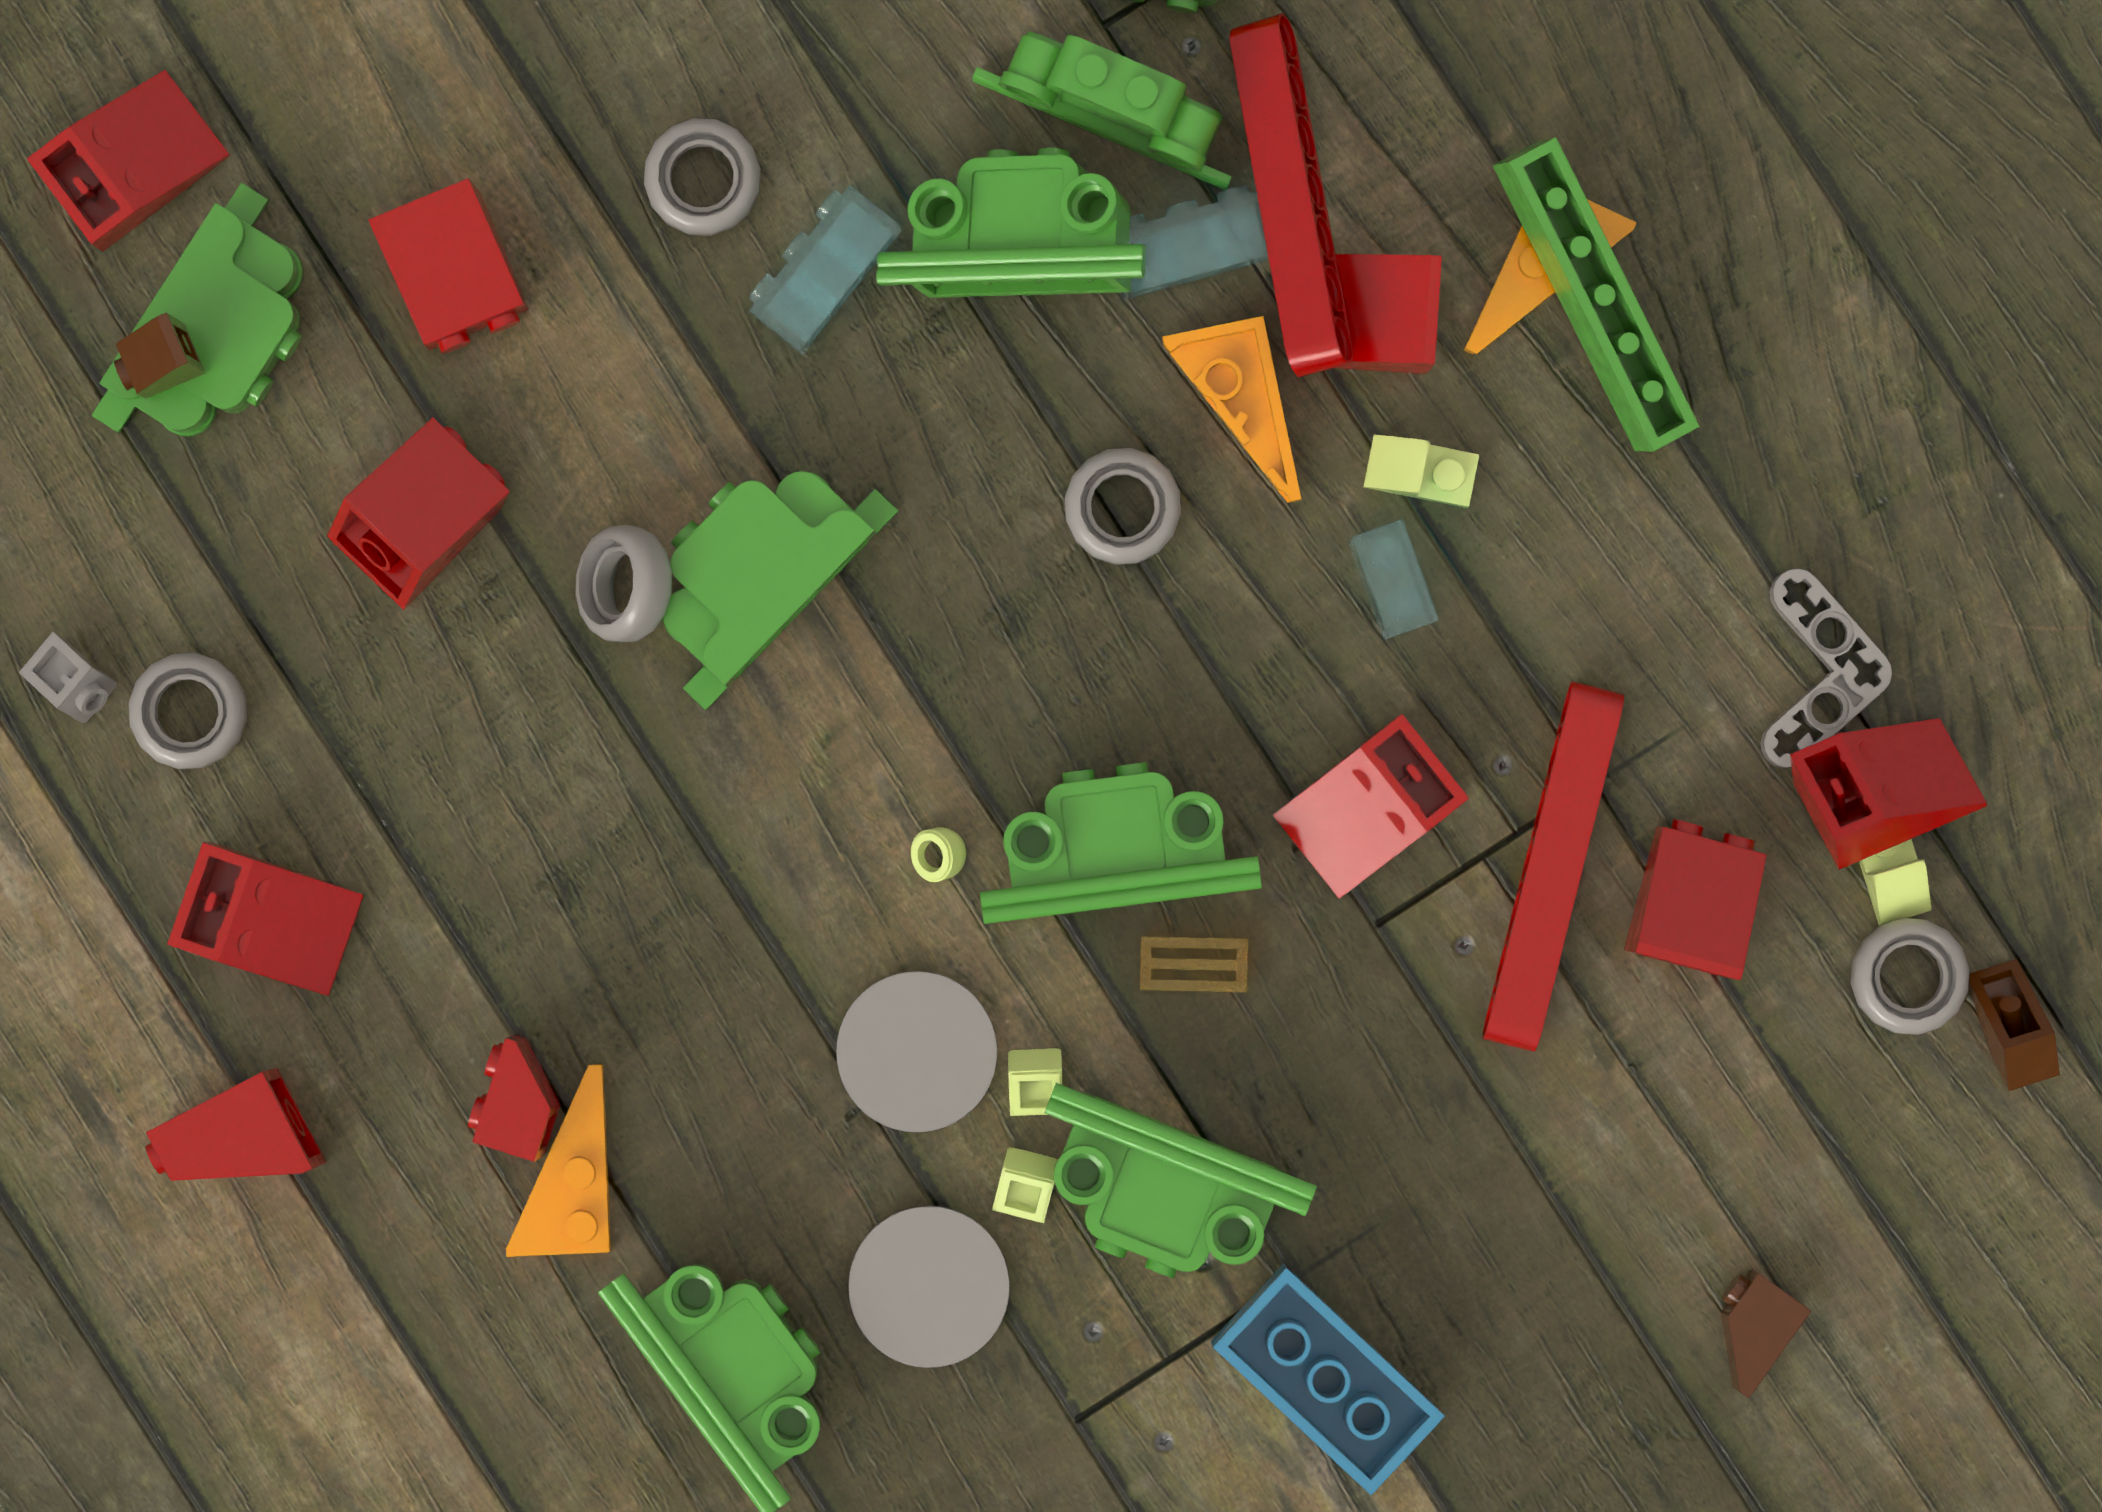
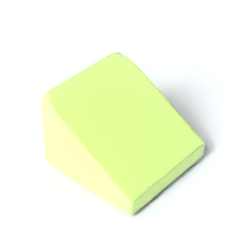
M1021 1049L1008 1052L1010 1116L1048 1115L1044 1112L1056 1083L1063 1085L1060 1049Z
M1009 1147L1005 1156L992 1210L1044 1223L1055 1183L1054 1168L1058 1159Z

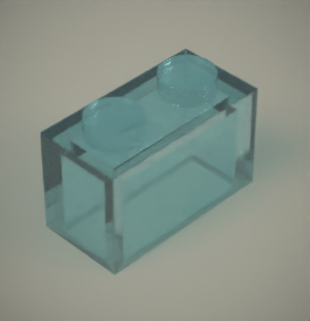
M1403 519L1353 536L1348 540L1384 641L1439 621Z

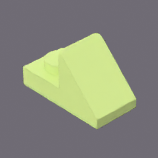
M1374 434L1363 487L1468 508L1480 454L1430 445L1428 440Z
M1912 839L1859 861L1879 925L1899 918H1909L1932 911L1926 863L1924 859L1917 858Z

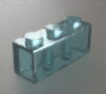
M851 185L848 186L842 195L834 190L816 213V216L821 219L820 223L809 236L803 232L796 236L782 256L788 263L776 278L768 273L749 296V299L755 303L749 310L752 317L801 356L877 263L879 252H886L901 233V227L896 221Z
M1247 186L1228 189L1216 194L1217 203L1199 208L1197 207L1196 200L1181 202L1165 208L1166 217L1146 222L1144 214L1131 216L1129 245H1146L1145 278H1131V292H1122V301L1269 261L1257 191L1249 193Z

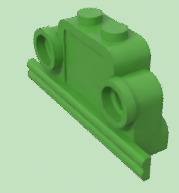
M1027 32L1026 35H1022L1010 65L1001 77L976 67L972 82L1227 191L1232 176L1204 165L1223 120V115L1185 96L1187 86L1169 75L1077 36L1067 35L1064 44L1034 32Z
M1050 147L1039 149L1037 155L1019 156V153L1015 151L996 149L988 151L987 157L973 158L965 162L958 172L957 185L945 179H931L922 183L914 190L908 203V217L914 227L912 251L879 252L876 280L879 285H911L928 298L1131 292V278H1145L1146 245H1129L1131 211L1127 200L1108 179L1099 174L1087 172L1070 158L1069 151Z
M241 182L225 208L215 203L132 331L134 332L150 320L167 312L185 324L205 374L146 399L136 394L134 388L128 391L125 389L113 361L99 383L108 390L91 416L120 433L137 407L162 423L165 428L174 434L191 437L205 432L212 425L217 414V408L227 413H239L247 409L250 404L255 407L261 404L274 382L268 376L279 359L284 362L290 359L303 337L302 334L297 332L301 321L299 311L287 300L299 290L304 276L302 262L292 249L276 242L253 227L270 200ZM118 353L114 360L121 358L120 353Z
M800 471L786 476L778 485L776 494L758 481H745L737 487L728 482L708 503L714 511L700 525H697L693 520L690 521L674 537L671 544L676 550L671 557L670 566L674 577L685 588L671 595L663 621L670 636L687 648L704 665L683 687L701 707L707 710L898 512L878 490L874 489L853 510L829 487L823 478L810 472Z
M1147 762L1115 766L1116 777L1095 779L1094 769L1062 773L1063 784L1053 787L1046 796V815L1039 812H1027L1014 818L1007 826L1003 844L1008 857L1012 888L980 892L983 922L988 924L1262 888L1258 856L1225 860L1222 837L1223 814L1218 803L1209 795L1198 791L1185 792L1174 798L1173 788L1169 780L1159 773L1148 772Z
M1058 1083L1054 1086L1044 1112L1073 1124L1062 1154L1054 1168V1182L1057 1190L1066 1200L1077 1205H1087L1085 1209V1223L1089 1232L1098 1238L1095 1248L1123 1259L1127 1251L1139 1254L1147 1258L1144 1267L1170 1278H1175L1177 1270L1191 1272L1199 1269L1205 1263L1209 1252L1217 1260L1230 1265H1239L1250 1261L1259 1253L1263 1245L1264 1230L1274 1205L1306 1216L1317 1188L1314 1184L1286 1174L1282 1169L1087 1092L1084 1094Z
M693 1264L675 1271L669 1279L645 1297L640 1295L625 1273L597 1292L760 1512H775L791 1500L789 1494L772 1472L794 1455L802 1454L810 1449L817 1440L820 1431L819 1413L814 1403L803 1395L812 1388L816 1380L818 1365L815 1357L821 1351L803 1327L795 1332L785 1319L783 1314L789 1308L777 1290L771 1284L763 1289L757 1282L744 1279L733 1283L723 1291L722 1281L713 1269L705 1265Z

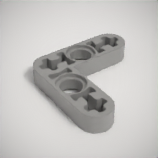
M1791 569L1778 575L1771 584L1769 592L1770 601L1780 616L1830 672L1763 732L1760 742L1761 752L1768 762L1781 768L1791 767L1790 754L1784 753L1778 756L1773 749L1777 747L1778 740L1774 735L1777 731L1784 735L1794 732L1801 725V723L1793 719L1797 712H1800L1802 719L1808 727L1819 733V736L1814 741L1809 732L1804 733L1797 739L1794 747L1799 751L1834 736L1887 688L1892 677L1891 664L1887 657L1820 581L1810 572L1802 569ZM1787 580L1792 584L1802 581L1806 584L1808 588L1804 591L1803 597L1812 608L1816 607L1820 600L1827 606V609L1813 615L1806 626L1799 621V617L1808 614L1802 605L1798 602L1787 605L1782 599L1788 592L1783 585ZM1825 618L1837 619L1845 629L1844 641L1837 648L1829 649L1824 647L1816 637L1817 626ZM1856 640L1862 646L1861 650L1853 653L1857 659L1863 664L1874 661L1878 666V669L1873 674L1878 681L1875 686L1868 682L1860 685L1856 684L1854 678L1859 672L1849 659L1844 660L1841 667L1834 660L1835 657L1849 651ZM1821 693L1832 694L1840 703V715L1831 724L1820 723L1812 714L1811 706L1813 700Z

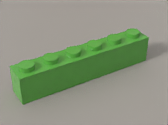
M1557 138L1539 140L1492 165L1634 451L1654 452L1700 427Z

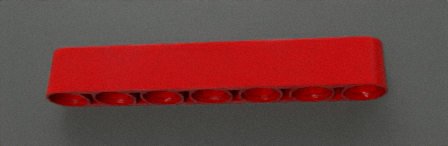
M1280 13L1232 28L1229 39L1285 351L1293 372L1297 377H1304L1351 363L1353 360V347L1297 42L1288 18Z
M1572 681L1568 688L1482 1033V1039L1532 1052L1536 1051L1539 1044L1622 714L1625 696L1622 693Z

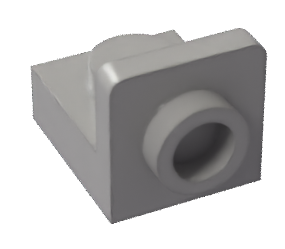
M55 632L49 635L19 672L57 709L81 723H86L93 714L102 709L108 696L117 686V682L113 678L97 669L67 640Z

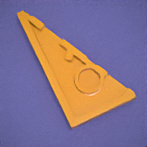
M1588 200L1610 247H1613L1634 230L1637 222ZM1522 225L1465 345L1464 351L1468 353L1478 354L1555 293Z
M1264 316L1162 336L1164 348L1287 503L1300 501L1301 495Z
M604 1064L588 1065L506 1247V1257L606 1253L611 1251Z

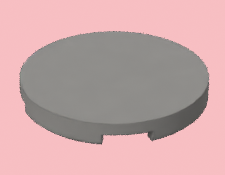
M923 971L903 972L876 982L853 1002L839 1030L836 1049L837 1064L847 1093L854 1103L870 1118L884 1126L900 1131L928 1132L957 1122L971 1112L981 1101L994 1076L997 1061V1041L993 1024L987 1011L976 996L967 988L940 974Z
M926 1205L911 1207L894 1213L881 1221L868 1233L858 1248L849 1275L850 1305L855 1320L863 1334L886 1356L915 1367L947 1366L962 1361L976 1353L997 1331L1006 1312L1009 1298L1008 1268L996 1240L986 1228L971 1217L943 1206Z

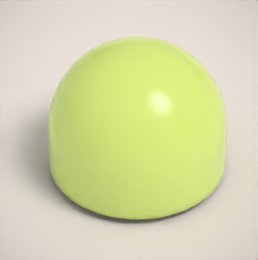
M935 827L921 831L912 842L911 860L917 873L927 881L939 882L954 877L961 871L966 861L967 852L964 841L955 831L949 828ZM932 841L942 851L943 862L940 868L929 865L925 859L926 847Z

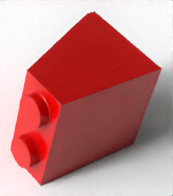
M469 178L368 219L423 344L429 350L439 347L441 354L452 352L471 342L469 334L489 327L491 333L508 329L520 322L518 314L529 310L482 195Z
M1336 254L1353 347V360L1349 364L1335 368L1427 374L1435 364L1442 256Z
M432 417L343 499L327 537L404 610L501 510L510 490L505 487L502 476L495 468L486 463L481 464L467 450L464 440L454 429L448 426L443 427Z
M1676 819L1672 820L1670 828L1664 826L1656 827L1624 951L1724 978L1741 980L1767 854L1753 851L1756 842L1754 840L1724 833L1722 842L1702 837L1704 827Z
M278 1068L263 1071L146 1132L151 1143L146 1145L145 1149L153 1167L160 1175L166 1172L171 1181L303 1174L327 1162Z

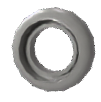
M692 118L672 125L655 140L645 161L644 187L652 208L667 225L688 235L712 236L734 228L750 213L760 193L761 168L753 146L738 129L717 119ZM696 147H711L722 152L731 162L734 171L733 185L728 195L718 204L709 207H693L683 202L675 194L671 183L672 169L677 159L686 151Z
M1134 448L1107 449L1088 458L1073 474L1064 498L1066 523L1076 543L1093 558L1114 565L1137 564L1158 554L1174 536L1181 516L1180 490L1170 470L1153 455ZM1128 475L1139 479L1149 488L1154 499V514L1151 522L1142 532L1131 537H1116L1107 534L1097 525L1092 515L1091 501L1095 490L1103 481L1113 476Z
M634 525L608 526L591 538L581 554L575 585V596L579 613L591 632L609 642L640 641L653 632L666 614L672 594V570L668 553L656 535L642 527ZM627 554L630 557L633 570V589L626 609L620 613L617 610L614 597V578L619 562Z
M195 652L171 654L152 663L135 682L128 703L130 728L139 746L157 762L177 769L205 768L225 758L240 741L247 721L246 695L236 675L219 660ZM181 680H195L203 683L213 692L218 703V717L214 728L207 736L195 742L183 743L173 739L163 730L158 720V705L162 694L169 686Z
M1899 918L1879 925L1862 940L1852 960L1851 986L1857 1005L1873 1023L1892 1033L1920 1035L1941 1028L1958 1013L1968 993L1970 969L1963 948L1948 930L1924 919ZM1905 945H1917L1929 951L1936 959L1940 970V982L1934 996L1925 1004L1914 1008L1901 1007L1891 1002L1883 992L1880 983V969L1886 956L1896 948Z

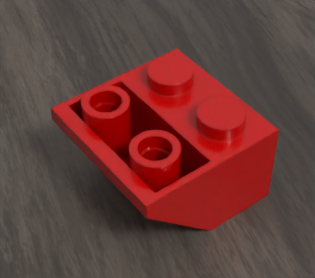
M513 1035L505 1038L504 1043L494 1044L484 1072V1075L491 1077L492 1081L488 1093L483 1094L482 1097L477 1096L469 1117L468 1127L476 1129L472 1140L473 1143L535 1162L545 1156L561 1104L527 1038Z

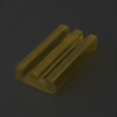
M1141 936L1140 990L1247 992L1248 939ZM1151 947L1236 949V960L1151 958ZM1151 969L1236 971V981L1151 979Z

